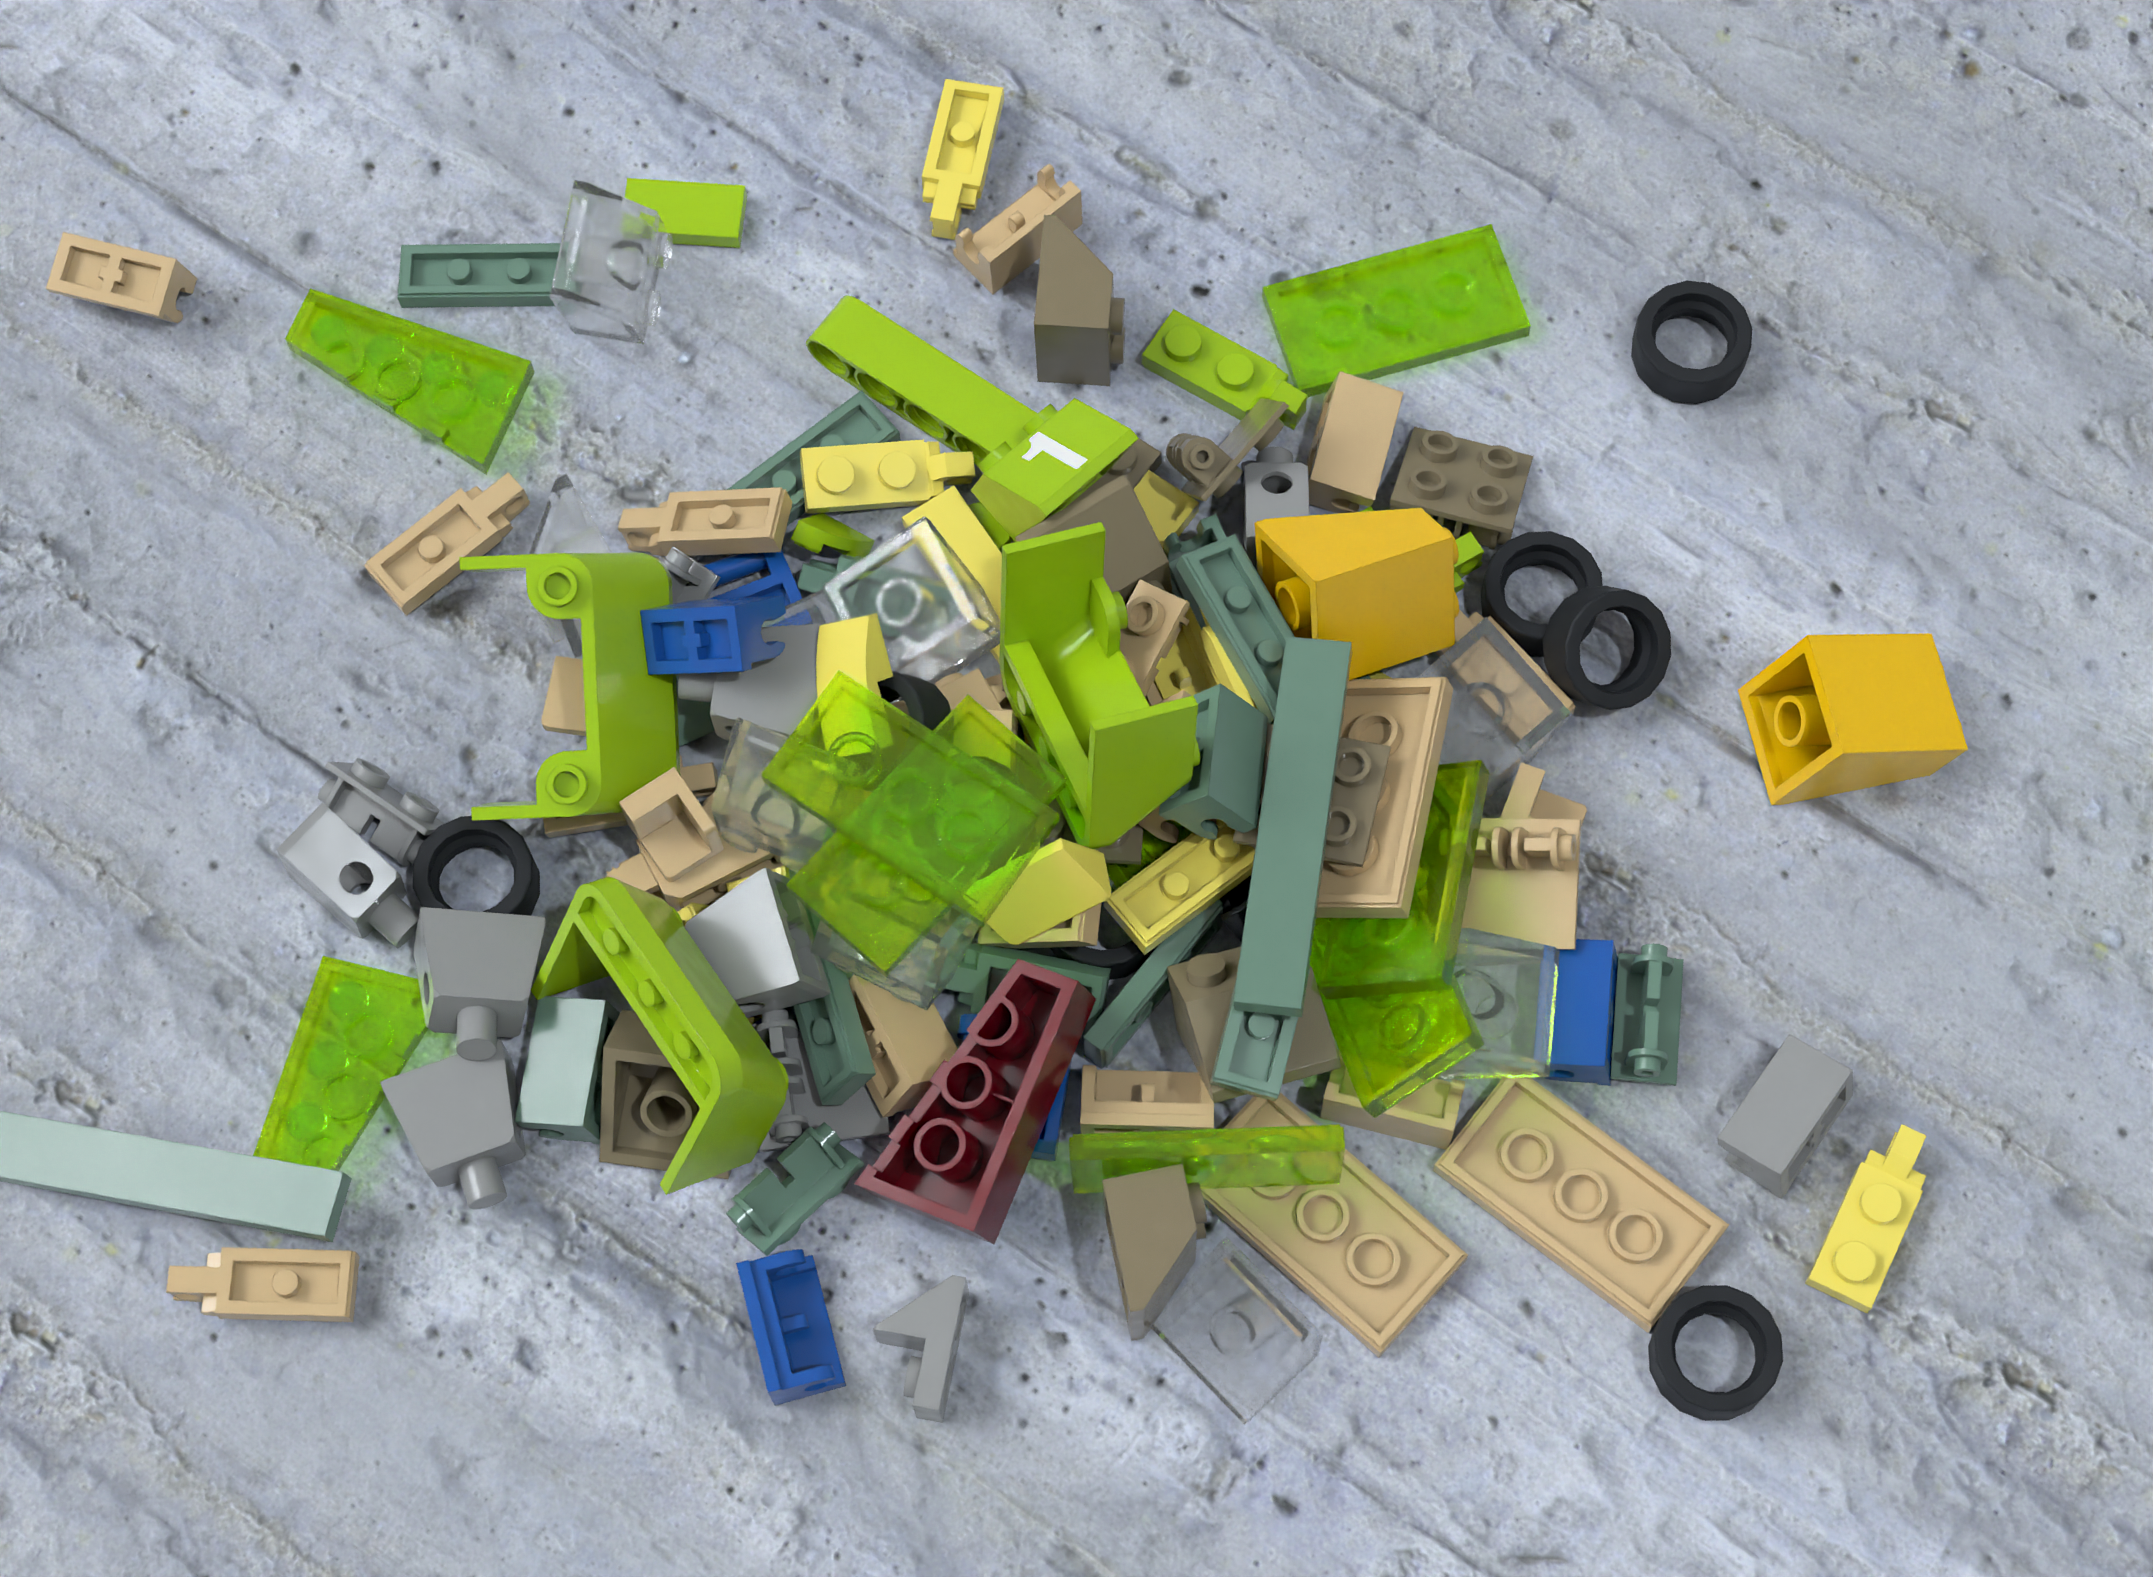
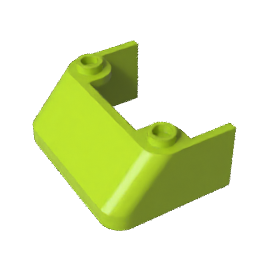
M1102 522L1002 545L999 662L1005 693L1077 843L1092 849L1110 846L1190 782L1193 767L1198 766L1200 763V752L1196 739L1198 703L1194 696L1149 706L1120 650L1121 630L1126 629L1128 626V614L1122 595L1118 591L1111 592L1103 577L1106 530Z
M639 552L548 553L459 557L460 570L500 572L526 570L527 594L535 609L553 619H581L587 750L562 751L547 758L539 768L536 776V801L493 802L471 807L472 820L572 817L620 813L623 811L619 802L673 767L680 774L676 674H648L640 610L673 604L671 575L662 561L652 555Z
M604 877L581 885L572 899L531 988V992L537 1000H540L545 996L548 997L611 976L700 1107L698 1114L659 1184L666 1195L752 1162L784 1106L789 1086L785 1067L769 1051L683 926L680 915L673 907L669 906L663 899L613 877Z

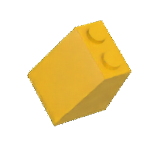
M1422 508L1268 518L1254 522L1257 573L1295 637L1351 642L1352 658L1348 681L1455 645V618L1459 614V602L1454 591V564L1458 561V547L1450 530L1442 527Z
M1932 633L1807 635L1738 689L1771 805H1784L1930 776L1968 750L1962 725L1958 719Z

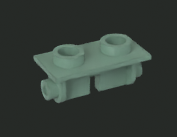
M1642 945L1641 955L1618 953L1610 1079L1673 1086L1677 1084L1684 959L1667 957L1668 948L1664 945Z
M823 1122L816 1130L809 1126L799 1138L776 1158L789 1173V1176L780 1182L773 1172L766 1167L741 1192L731 1199L734 1206L726 1212V1215L737 1226L736 1230L744 1238L768 1256L776 1247L792 1239L799 1231L801 1224L826 1200L841 1193L847 1186L849 1179L865 1164L861 1159L839 1144L842 1140L828 1124Z

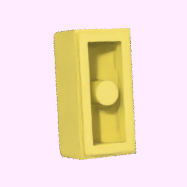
M1059 838L996 871L991 876L966 887L962 891L963 900L999 936L1011 945H1019L1108 900L1111 897V886L1104 853Z

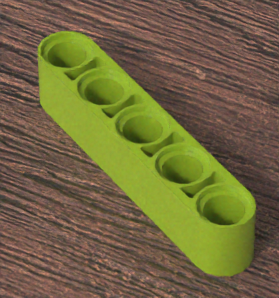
M843 296L806 340L809 352L829 371L860 391L862 390L866 395L954 452L973 451L974 465L976 466L1003 442L1006 441L1014 449L1029 435L1023 427L1038 414L853 296Z

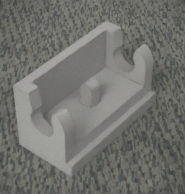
M1789 1034L1717 1137L1718 1145L1729 1152L1725 1161L1782 1199L1853 1096V1070Z

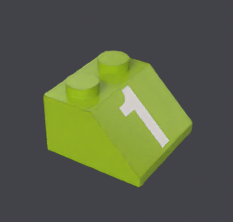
M1076 398L1059 411L1052 404H1049L1023 427L1029 435L1014 449L1006 441L1003 442L977 465L983 472V475L971 491L1016 542V536L1063 510L1107 474L1139 438L1129 427Z

